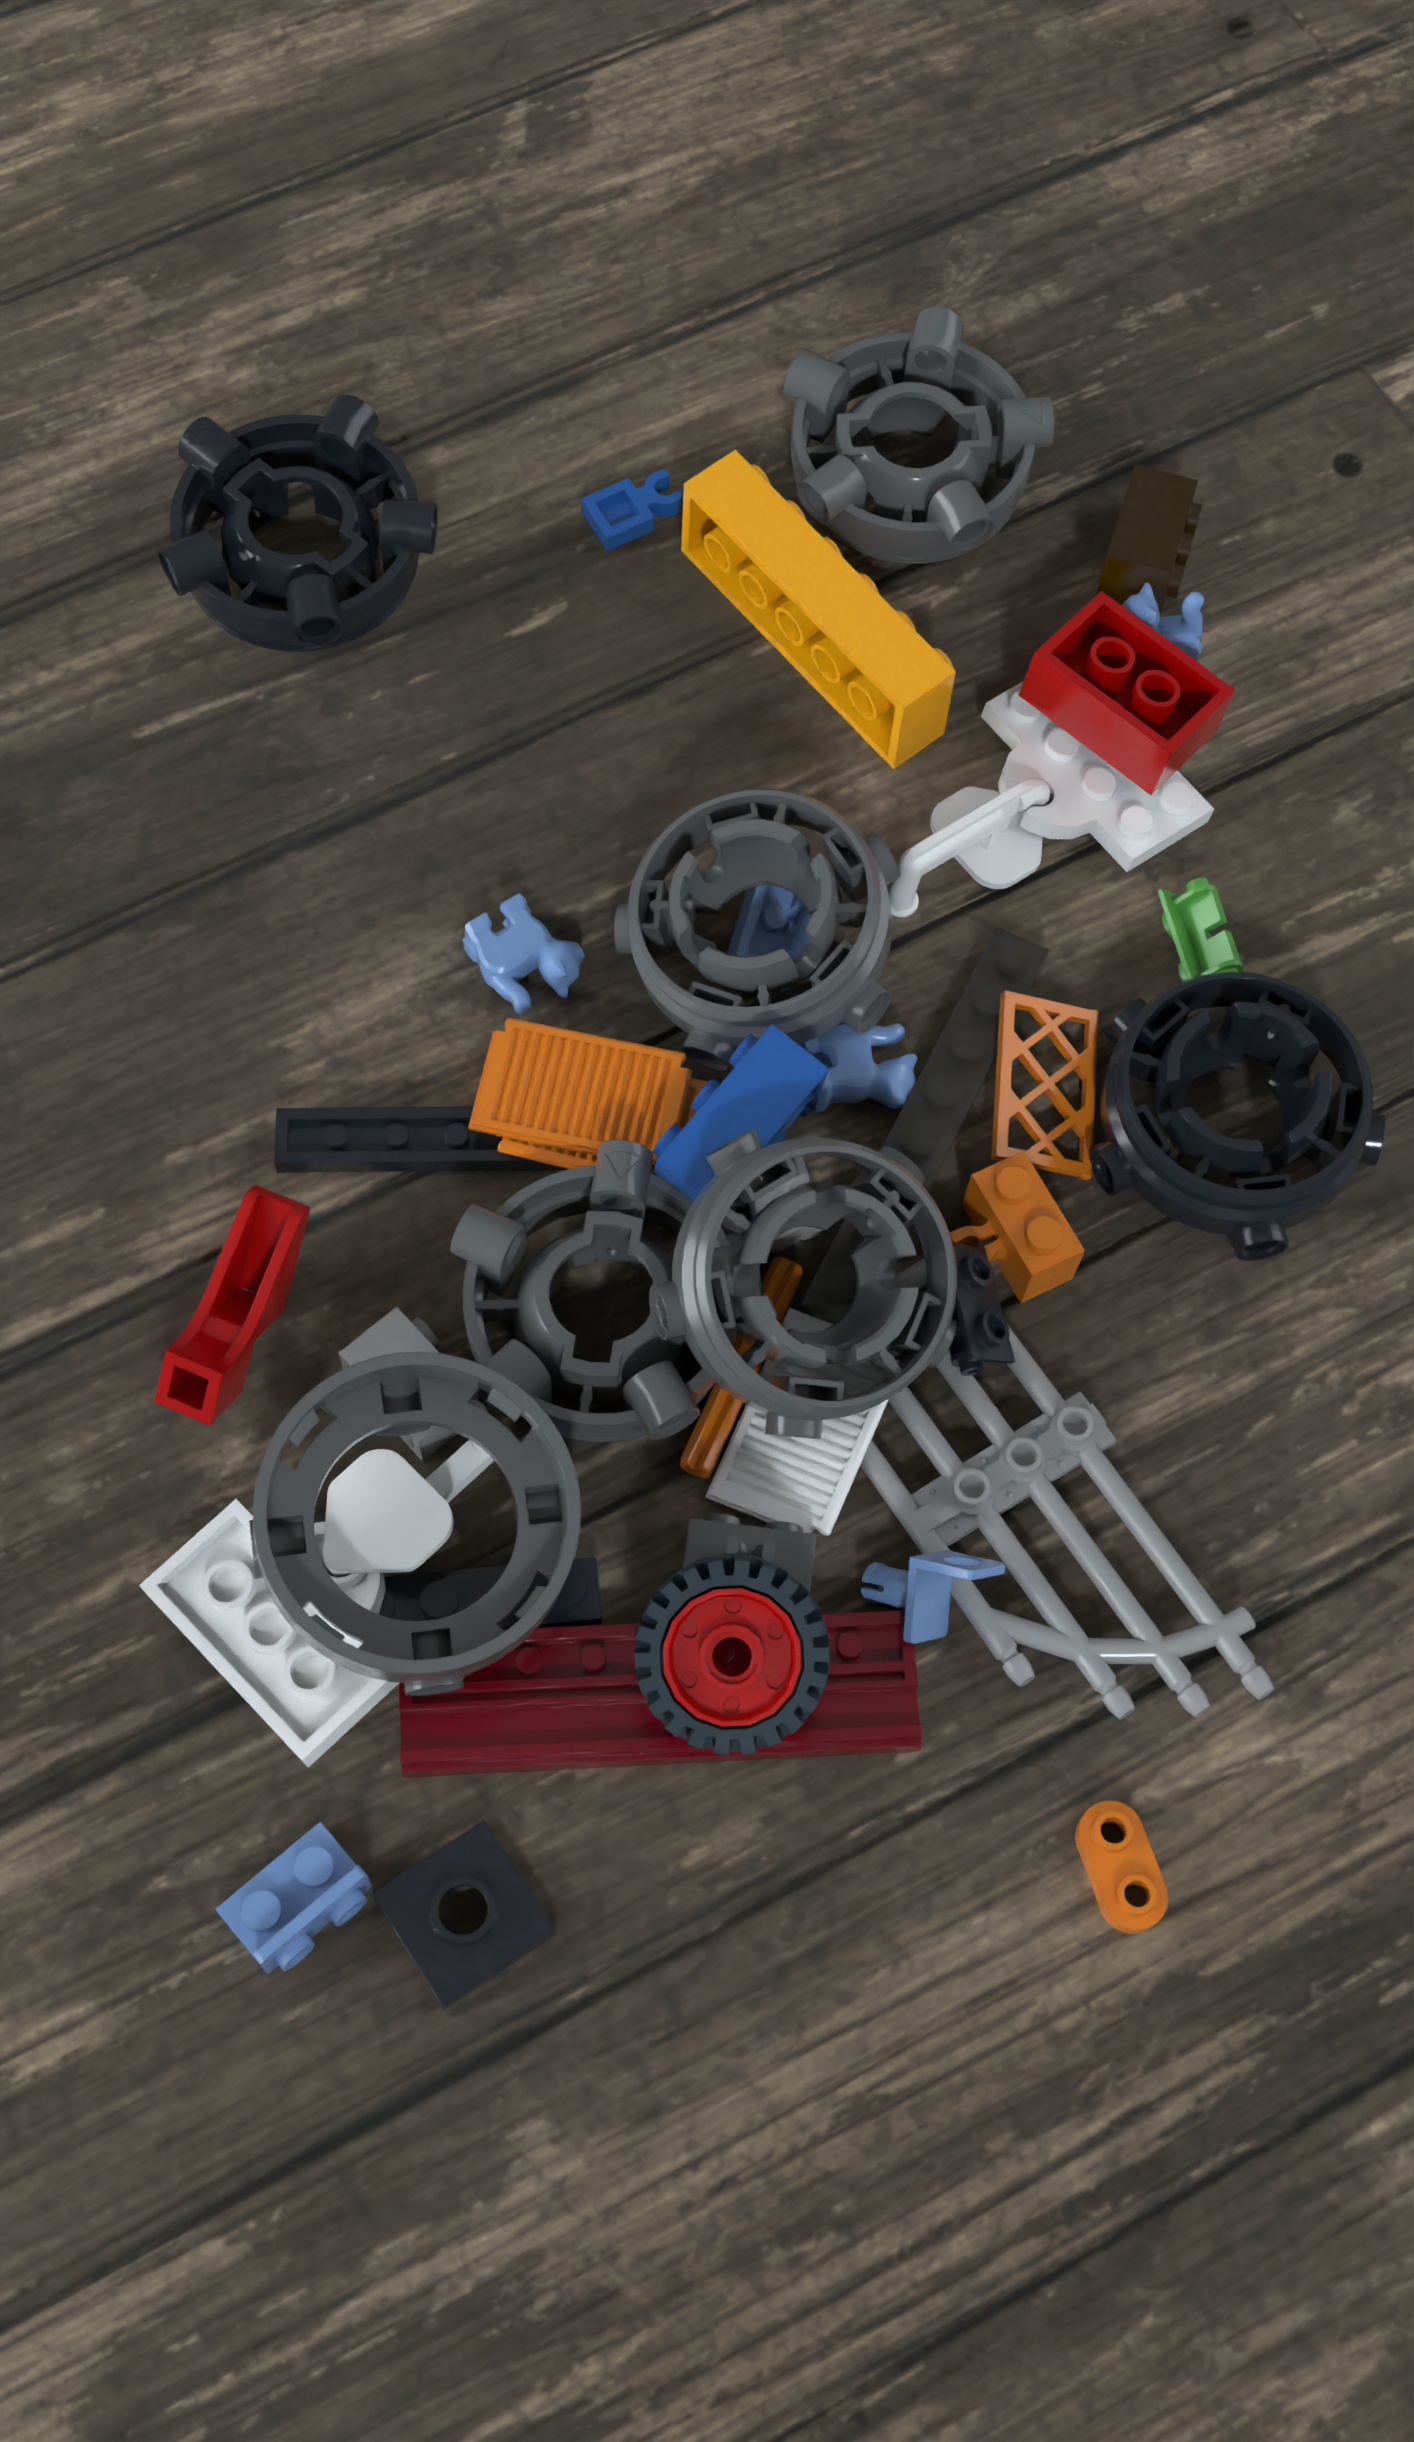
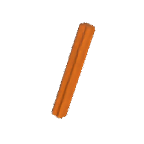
M776 1257L772 1260L761 1284V1296H769L777 1313L775 1319L780 1324L802 1279L803 1273L802 1267L799 1264L784 1257ZM738 1333L734 1349L742 1358V1354L750 1346ZM763 1361L760 1362L753 1370L757 1374L762 1366ZM716 1382L682 1453L680 1467L684 1471L704 1479L711 1476L744 1405L743 1402L731 1396Z

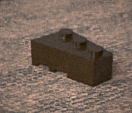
M1135 464L1106 556L1096 596L1103 591L1122 605L1129 596L1138 594L1144 583L1148 582L1152 587L1159 613H1161L1165 596L1177 598L1203 504L1192 502L1198 480Z

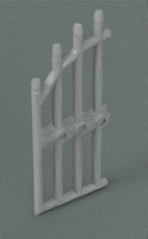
M925 1257L895 1274L896 1282L900 1288L918 1287L919 1289L927 1284ZM853 1300L820 1318V1320L833 1325L845 1316ZM1010 1327L1009 1339L1016 1362L1007 1365L1043 1413L1018 1430L1013 1431L973 1375L962 1376L959 1367L952 1365L950 1350H948L943 1360L936 1366L992 1443L990 1447L962 1463L908 1386L889 1398L888 1402L941 1476L910 1494L872 1439L860 1466L922 1554L944 1550L950 1551L948 1546L979 1528L1002 1562L1005 1563L1007 1569L1048 1626L991 1608L972 1580L952 1576L951 1596L996 1660L1002 1661V1668L1008 1677L1019 1687L1032 1681L1035 1678V1674L1025 1655L1017 1651L1016 1643L1075 1662L1095 1692H1099L1102 1695L1101 1700L1107 1709L1119 1720L1132 1713L1135 1707L1123 1685L1117 1684V1677L1108 1664L1153 1665L1170 1690L1176 1691L1178 1694L1177 1699L1183 1708L1195 1718L1205 1713L1211 1706L1199 1684L1192 1682V1675L1180 1660L1181 1657L1215 1646L1234 1673L1240 1674V1681L1248 1692L1258 1700L1263 1699L1274 1690L1269 1675L1262 1666H1258L1255 1663L1254 1655L1240 1638V1635L1255 1628V1622L1250 1613L1244 1607H1239L1223 1615L1102 1452L1117 1441L1106 1426L1107 1422L1093 1403L1090 1404L1081 1391L1064 1401ZM1082 1465L1199 1625L1163 1637L1057 1492L1052 1482ZM1030 1496L1133 1639L1088 1638L1000 1514Z

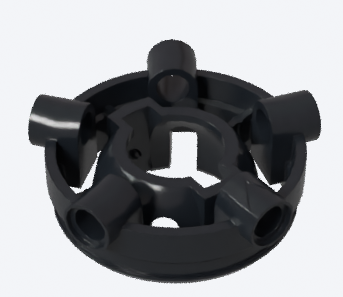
M344 394L336 397L324 417L295 414L275 416L247 423L230 432L211 418L202 417L194 421L185 430L180 439L178 454L189 466L178 483L171 504L170 530L173 543L158 549L157 552L164 573L176 594L181 597L191 592L203 612L227 633L247 643L271 650L286 652L323 650L348 643L365 635L384 622L398 608L412 586L417 571L419 554L434 553L438 526L437 504L419 502L415 484L401 459L384 442L373 435L379 423L377 414L371 406L355 396ZM304 482L312 486L316 514L342 523L339 528V535L348 548L343 554L331 562L316 551L301 555H286L269 550L254 538L253 533L268 521L289 515L286 484ZM384 502L380 530L384 574L375 582L380 567L377 549L379 534L377 522L370 510L377 508L379 504ZM227 510L221 528L222 550L220 554L213 538L203 527L214 511L221 515ZM231 590L236 595V599L232 598Z
M1230 971L1200 975L1168 988L1149 1003L1142 998L1134 1000L1115 1018L1106 1032V1038L1116 1046L1105 1073L1100 1098V1117L1106 1141L1092 1146L1089 1149L1088 1155L1098 1184L1110 1196L1133 1187L1148 1203L1176 1221L1206 1232L1231 1235L1235 1257L1239 1260L1258 1261L1283 1253L1289 1245L1285 1229L1293 1227L1323 1210L1343 1189L1357 1164L1374 1167L1378 1162L1384 1140L1385 1115L1372 1112L1373 1084L1365 1055L1357 1039L1342 1019L1321 1000L1296 985L1271 976L1250 972ZM1229 1007L1223 1025L1214 1033L1204 1035L1206 1028L1211 1026L1207 1010L1200 1012L1185 1023L1191 1010ZM1319 1050L1330 1060L1342 1081L1333 1099L1330 1069L1314 1075L1315 1083L1313 1086L1309 1079V1068ZM1243 1053L1261 1059L1275 1068L1267 1086L1279 1103L1281 1128L1273 1143L1264 1150L1260 1140L1237 1138L1236 1140L1219 1134L1206 1126L1192 1107L1183 1108L1186 1091L1193 1082L1212 1071L1235 1070ZM1129 1076L1136 1077L1141 1081L1145 1080L1154 1083V1099L1161 1126L1170 1142L1179 1150L1175 1162L1169 1158L1172 1147L1146 1103L1136 1108L1134 1107ZM1301 1155L1312 1161L1315 1166L1323 1169L1317 1174L1295 1184H1292L1290 1174L1247 1178L1277 1171L1289 1165ZM1231 1176L1246 1178L1237 1179L1233 1187H1226Z

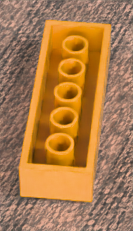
M734 450L684 483L681 551L893 769H896L944 734L956 674L948 656L942 650L932 648L916 632L911 619L900 610L895 611L879 595L874 582L867 575L859 574L842 557L835 542L826 536L822 537L806 521L802 510L796 503L791 500L786 501L770 485L768 477L759 466L755 464L750 465Z

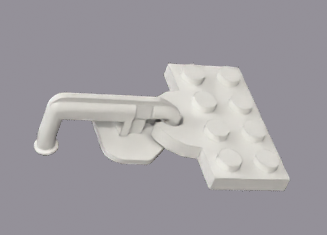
M1021 682L986 702L981 715L984 721L1012 749L1008 754L998 782L999 791L978 787H965L935 806L930 818V827L933 834L908 848L901 855L898 864L900 877L892 881L888 892L892 915L901 918L913 914L919 904L916 890L921 876L953 857L979 884L992 889H1004L1016 884L1038 869L1042 856L1043 837L1048 839H1074L1090 833L1117 863L1128 872L1206 824L1214 808L1178 770L1151 796L1018 696L1023 684Z
M477 1400L470 1401V1404L488 1413L484 1404ZM470 1439L426 1479L402 1456L391 1450L375 1449L357 1458L329 1485L325 1522L314 1523L317 1548L327 1572L329 1570L332 1575L333 1581L353 1601L379 1614L386 1591L384 1573L411 1572L417 1569L448 1540L454 1525L453 1513L448 1503L494 1460ZM235 1499L139 1586L309 1768L399 1683L374 1679L352 1672L314 1650L294 1631L273 1602L264 1579H255L249 1521L253 1520V1516ZM310 1602L304 1610L310 1617L317 1614L329 1626L345 1636L344 1642L356 1648L361 1646V1642L347 1636L329 1623Z

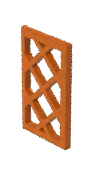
M1006 990L1000 994L991 1159L1002 1161L1023 1151L1008 1147L1009 1119L1015 1115L1036 1143L1027 1151L1024 1150L1034 1168L1079 1177L1083 1180L1092 1178V1164L1088 1155L1089 1149L1093 1146L1099 1020V1012L1097 1010H1090ZM1015 1009L1030 1012L1041 1027L1039 1031L1024 1042L1021 1041L1014 1031ZM1066 1020L1085 1024L1084 1049L1080 1054L1076 1052L1058 1028ZM1046 1035L1068 1062L1050 1077L1028 1050ZM1015 1058L1021 1061L1039 1085L1020 1100L1011 1089L1012 1061ZM1072 1070L1082 1080L1081 1109L1077 1112L1055 1085L1056 1082ZM1043 1092L1065 1119L1063 1123L1047 1135L1025 1107ZM1070 1127L1079 1137L1078 1161L1065 1159L1052 1143Z

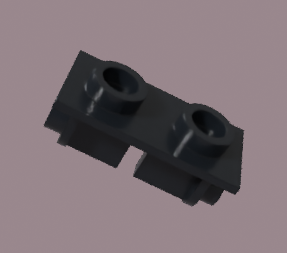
M953 1244L957 1267V1291L953 1312L957 1311L958 1318L955 1319L956 1331L949 1348L952 1365L959 1367L962 1376H970L985 1370L983 1362L1005 1364L1016 1362L1009 1339V1327L1003 1317L994 1283V1271L988 1260L985 1248Z

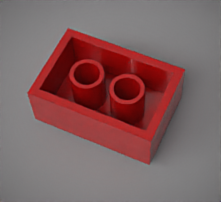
M1101 591L1034 652L1018 696L1152 796L1216 733L1236 690Z

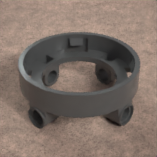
M403 1352L377 1356L338 1371L319 1383L303 1396L276 1429L259 1467L254 1489L253 1520L249 1521L255 1579H264L273 1602L294 1631L314 1650L332 1662L370 1678L404 1683L407 1696L434 1695L455 1691L464 1687L465 1675L495 1663L518 1647L541 1624L555 1604L576 1554L581 1521L580 1490L569 1450L558 1429L538 1403L505 1376L482 1364L442 1353ZM480 1389L489 1392L487 1401L503 1411L514 1422L520 1416H523L532 1426L521 1443L500 1421L484 1410L470 1404V1401ZM320 1407L335 1420L324 1428L312 1441L296 1469H293L282 1460V1450L287 1441L298 1448L306 1435L320 1421L315 1413V1410ZM431 1426H436L456 1432L476 1443L489 1454L503 1472L514 1497L517 1527L515 1546L511 1559L497 1583L489 1592L468 1608L453 1615L429 1621L392 1619L376 1614L353 1601L338 1587L327 1572L321 1560L314 1533V1515L317 1498L322 1484L334 1464L347 1450L362 1439L372 1434L385 1437L410 1435L425 1431ZM536 1574L540 1575L549 1584L547 1587L536 1586L528 1600L515 1614L520 1620L507 1631L498 1626L520 1603L529 1590ZM310 1602L329 1623L347 1636L361 1642V1646L356 1648L344 1642L345 1636L329 1626L317 1614L310 1617L305 1612V1607Z

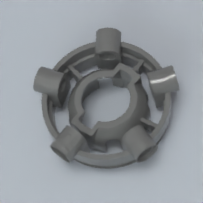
M943 307L926 308L919 312L913 332L890 333L869 337L839 350L828 359L805 348L794 359L785 379L784 394L797 400L792 424L791 459L797 485V496L802 507L814 521L836 540L857 552L879 560L904 564L939 562L966 554L990 540L1009 520L1025 490L1035 448L1051 447L1053 443L1054 411L1050 397L1026 398L1020 386L1000 364L976 348L960 342L964 329L963 321L952 310ZM869 394L857 403L849 413H845L847 402ZM945 410L959 423L958 436L953 448L954 452L943 462L930 467L907 468L896 465L880 455L874 446L853 447L852 438L858 432L866 440L883 433L899 430L916 431L934 436L941 428ZM836 426L833 446L820 445L808 447L811 439L823 444ZM995 462L997 478L1012 479L1003 491L994 499L984 504L981 493L987 474L988 463ZM866 491L874 498L875 508L873 514L864 511Z
M767 788L728 792L706 800L684 812L672 821L650 845L636 870L631 885L629 901L620 902L617 905L614 922L615 947L619 955H633L643 983L655 1004L675 1025L688 1033L682 1046V1052L702 1066L716 1071L727 1072L732 1067L729 1063L731 1056L744 1039L750 1034L759 1039L771 1024L799 1045L823 1035L841 1022L859 1035L865 1034L878 1023L891 1001V992L877 982L886 964L892 939V910L886 885L899 878L900 871L889 849L875 832H871L862 838L853 825L840 813L812 797L796 792ZM790 826H802L823 834L821 837L827 857L820 852L812 859L808 838ZM711 839L717 857L709 869L700 873L699 863L690 851L704 841ZM680 861L677 869L674 872L670 891L668 893L663 880L665 879L667 874L672 870V868ZM837 880L852 902L848 904L843 903ZM756 886H776L792 892L801 899L807 907L809 914L812 915L807 926L804 928L810 943L805 945L803 951L794 960L783 948L761 956L741 957L728 955L718 951L715 942L706 940L694 933L698 914H719L723 906L732 897L741 891ZM868 897L867 904H857ZM845 926H852L854 928L862 926L854 946L844 939L846 933ZM676 941L682 955L696 967L703 977L731 991L758 994L760 1006L746 1007L742 997L695 981L692 982L687 992L661 971L651 955H671ZM825 957H828L810 977L811 989L788 1000L772 1004L771 992L796 984L811 974Z
M754 1129L730 1140L705 1156L715 1176L696 1197L680 1228L674 1249L672 1280L653 1284L650 1287V1311L656 1331L662 1340L665 1341L684 1336L694 1357L705 1372L720 1387L744 1404L766 1413L765 1434L821 1439L823 1419L847 1417L875 1407L902 1391L926 1367L934 1368L943 1360L956 1331V1320L952 1317L957 1291L955 1252L945 1220L932 1197L922 1186L925 1183V1176L908 1157L889 1146H883L877 1152L859 1144L821 1137L790 1139L763 1146ZM828 1156L840 1158L864 1169L850 1186L835 1185L826 1191L818 1193L810 1186L793 1189L770 1201L754 1216L751 1222L746 1220L742 1214H737L730 1209L731 1205L737 1206L753 1202L800 1174L791 1159L793 1157ZM844 1217L865 1238L851 1255L855 1265L857 1282L856 1292L850 1308L845 1316L836 1324L822 1331L809 1333L788 1329L786 1332V1328L775 1319L777 1313L769 1296H761L758 1284L760 1264L767 1263L772 1244L782 1233L803 1226L827 1230ZM912 1220L916 1228L925 1257L927 1291L923 1293H918V1287L900 1288L896 1282L895 1267L897 1261L903 1257L916 1255L912 1240L902 1222ZM721 1224L726 1229H731L742 1236L733 1265V1290L736 1304L740 1311L736 1319H734L724 1270L711 1272L713 1250ZM734 1327L750 1346L742 1354V1358L731 1345L724 1329ZM886 1348L902 1354L904 1357L897 1364L894 1356L889 1354ZM765 1358L772 1363L789 1362L807 1369H820L824 1364L851 1367L860 1365L870 1359L871 1364L878 1369L884 1379L868 1390L843 1398L845 1382L792 1376L770 1377L768 1382L753 1370Z
M608 1140L601 1143L598 1147L595 1166L568 1169L539 1179L509 1198L496 1212L477 1203H472L463 1214L450 1246L452 1254L467 1260L462 1290L463 1312L468 1341L476 1362L500 1373L517 1384L547 1413L562 1437L579 1441L618 1442L649 1435L651 1440H659L671 1436L690 1425L699 1416L700 1410L697 1404L715 1383L703 1368L687 1384L683 1382L676 1369V1365L683 1356L686 1346H689L684 1336L665 1341L662 1340L656 1331L651 1313L645 1323L633 1334L613 1341L610 1363L588 1362L574 1358L576 1336L568 1332L559 1323L552 1311L549 1300V1288L554 1275L568 1259L574 1267L593 1263L595 1260H615L630 1264L632 1269L646 1277L651 1276L653 1284L672 1280L673 1260L658 1244L643 1236L646 1220L653 1222L678 1237L680 1228L693 1201L661 1177L650 1174L653 1159L651 1150L632 1141ZM586 1213L584 1228L571 1230L555 1238L536 1254L520 1278L514 1300H503L500 1298L487 1300L489 1291L503 1297L528 1252V1236L557 1220ZM720 1227L713 1250L711 1272L724 1270L734 1319H736L740 1311L737 1307L733 1290V1265L739 1244L730 1245L724 1231ZM759 1271L758 1284L761 1294V1279ZM513 1321L516 1339H511L493 1355L485 1334L484 1322L504 1323ZM734 1327L724 1329L726 1336L734 1347L737 1331ZM483 1389L478 1391L481 1398L495 1412L506 1419H510L503 1411L487 1401L489 1392ZM551 1389L571 1400L579 1401L580 1411L569 1410L550 1404L549 1402L552 1400ZM623 1402L624 1412L592 1413L593 1405H612Z

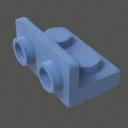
M319 1822L215 1910L268 1975L278 1966L283 1971H287L305 1958L315 1946L311 1938L332 1921L336 1926H340L351 1919L366 1904L368 1899L364 1896V1893L372 1885L364 1870L353 1862L324 1825Z

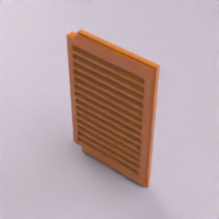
M507 1018L505 1020V1031L493 1030L468 1129L596 1156L599 1145L608 1140L636 1142L646 1146L652 1152L660 1138L674 1123L680 1126L692 1070L681 1067L686 1060V1054L682 1052ZM652 1152L653 1159L651 1167H655L658 1156Z

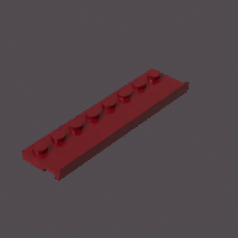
M905 1610L822 1614L830 1641V1667L825 1689L813 1713L809 1714L804 1724L795 1733H789L783 1738L782 1742L770 1748L767 1745L758 1748L757 1752L742 1755L741 1751L730 1752L729 1755L715 1754L714 1750L702 1747V1750L688 1745L687 1740L679 1735L676 1738L665 1729V1724L659 1718H655L649 1709L648 1702L644 1694L642 1695L635 1668V1640L639 1623L536 1628L518 1647L495 1663L465 1675L464 1687L461 1689L434 1695L407 1696L404 1683H399L401 1773L403 1777L411 1778L917 1752L922 1747L921 1739L923 1734L918 1706L915 1644L905 1642L903 1639ZM730 1637L721 1640L715 1646L714 1655L722 1666L733 1669L744 1666L750 1660L751 1650L743 1640Z

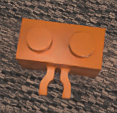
M1024 1150L972 1174L962 1206L974 1226H964L950 1232L952 1244L974 1247L985 1244L983 1248L986 1250L990 1264L994 1260L996 1261L1020 1303L1072 1280L1085 1250Z

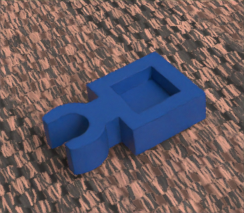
M660 470L649 475L645 485L636 489L631 480L626 478L581 498V513L606 551H610L654 531L655 515L671 517L678 514L683 509V493L677 491L667 496L660 495L659 492L669 489L670 474L668 471Z

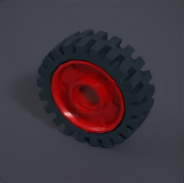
M728 1553L715 1557L708 1556L696 1560L694 1563L686 1567L684 1566L675 1572L660 1586L647 1604L639 1622L635 1640L637 1681L642 1695L644 1694L648 1707L655 1718H659L665 1724V1729L676 1738L679 1735L687 1740L688 1745L702 1750V1747L714 1750L715 1754L729 1755L730 1752L741 1751L742 1755L757 1752L758 1748L767 1745L770 1748L782 1742L783 1738L789 1733H795L818 1705L822 1692L825 1689L830 1667V1641L827 1626L816 1601L799 1579L792 1576L788 1570L776 1563L772 1564L765 1561L764 1558L753 1555L743 1556L737 1555V1553ZM730 1637L743 1640L751 1650L750 1660L739 1668L730 1669L722 1666L714 1655V1648L721 1640Z

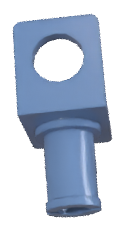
M949 1550L910 1557L909 1571L874 1562L865 1570L862 1582L880 1586L878 1590L862 1587L861 1593L867 1602L881 1603L905 1609L903 1639L905 1642L916 1644L947 1635L952 1576L966 1580L1004 1574L1005 1563Z

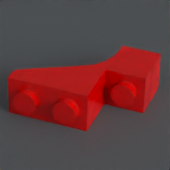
M256 1184L247 1191L199 1306L180 1336L165 1351L154 1399L155 1403L211 1426L242 1393L254 1341L286 1308L311 1207Z

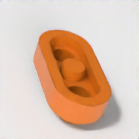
M1118 1801L1096 1803L1080 1819L1076 1828L1075 1840L1100 1911L1105 1920L1120 1932L1127 1934L1146 1932L1154 1927L1165 1914L1168 1906V1891L1145 1829L1136 1812L1126 1804ZM1105 1823L1116 1824L1122 1831V1842L1117 1844L1107 1842L1102 1837L1101 1825ZM1130 1885L1140 1887L1146 1894L1145 1906L1134 1907L1130 1905L1124 1895L1125 1888Z

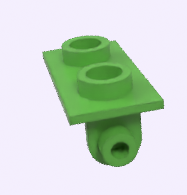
M1196 878L1186 884L1187 892L1181 896L1164 889L1158 891L1164 910L1162 922L1166 932L1174 940L1181 961L1178 970L1182 981L1216 972H1243L1244 967L1231 932L1223 930L1213 937L1210 934L1211 931L1227 923L1216 886L1210 885L1206 878Z

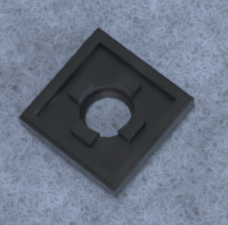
M484 1820L372 1893L373 1899L443 2010L556 1935L553 1925ZM462 1886H469L478 1890L485 1897L488 1905L484 1924L477 1931L468 1935H457L449 1932L441 1924L438 1916L439 1904L442 1898L448 1892Z

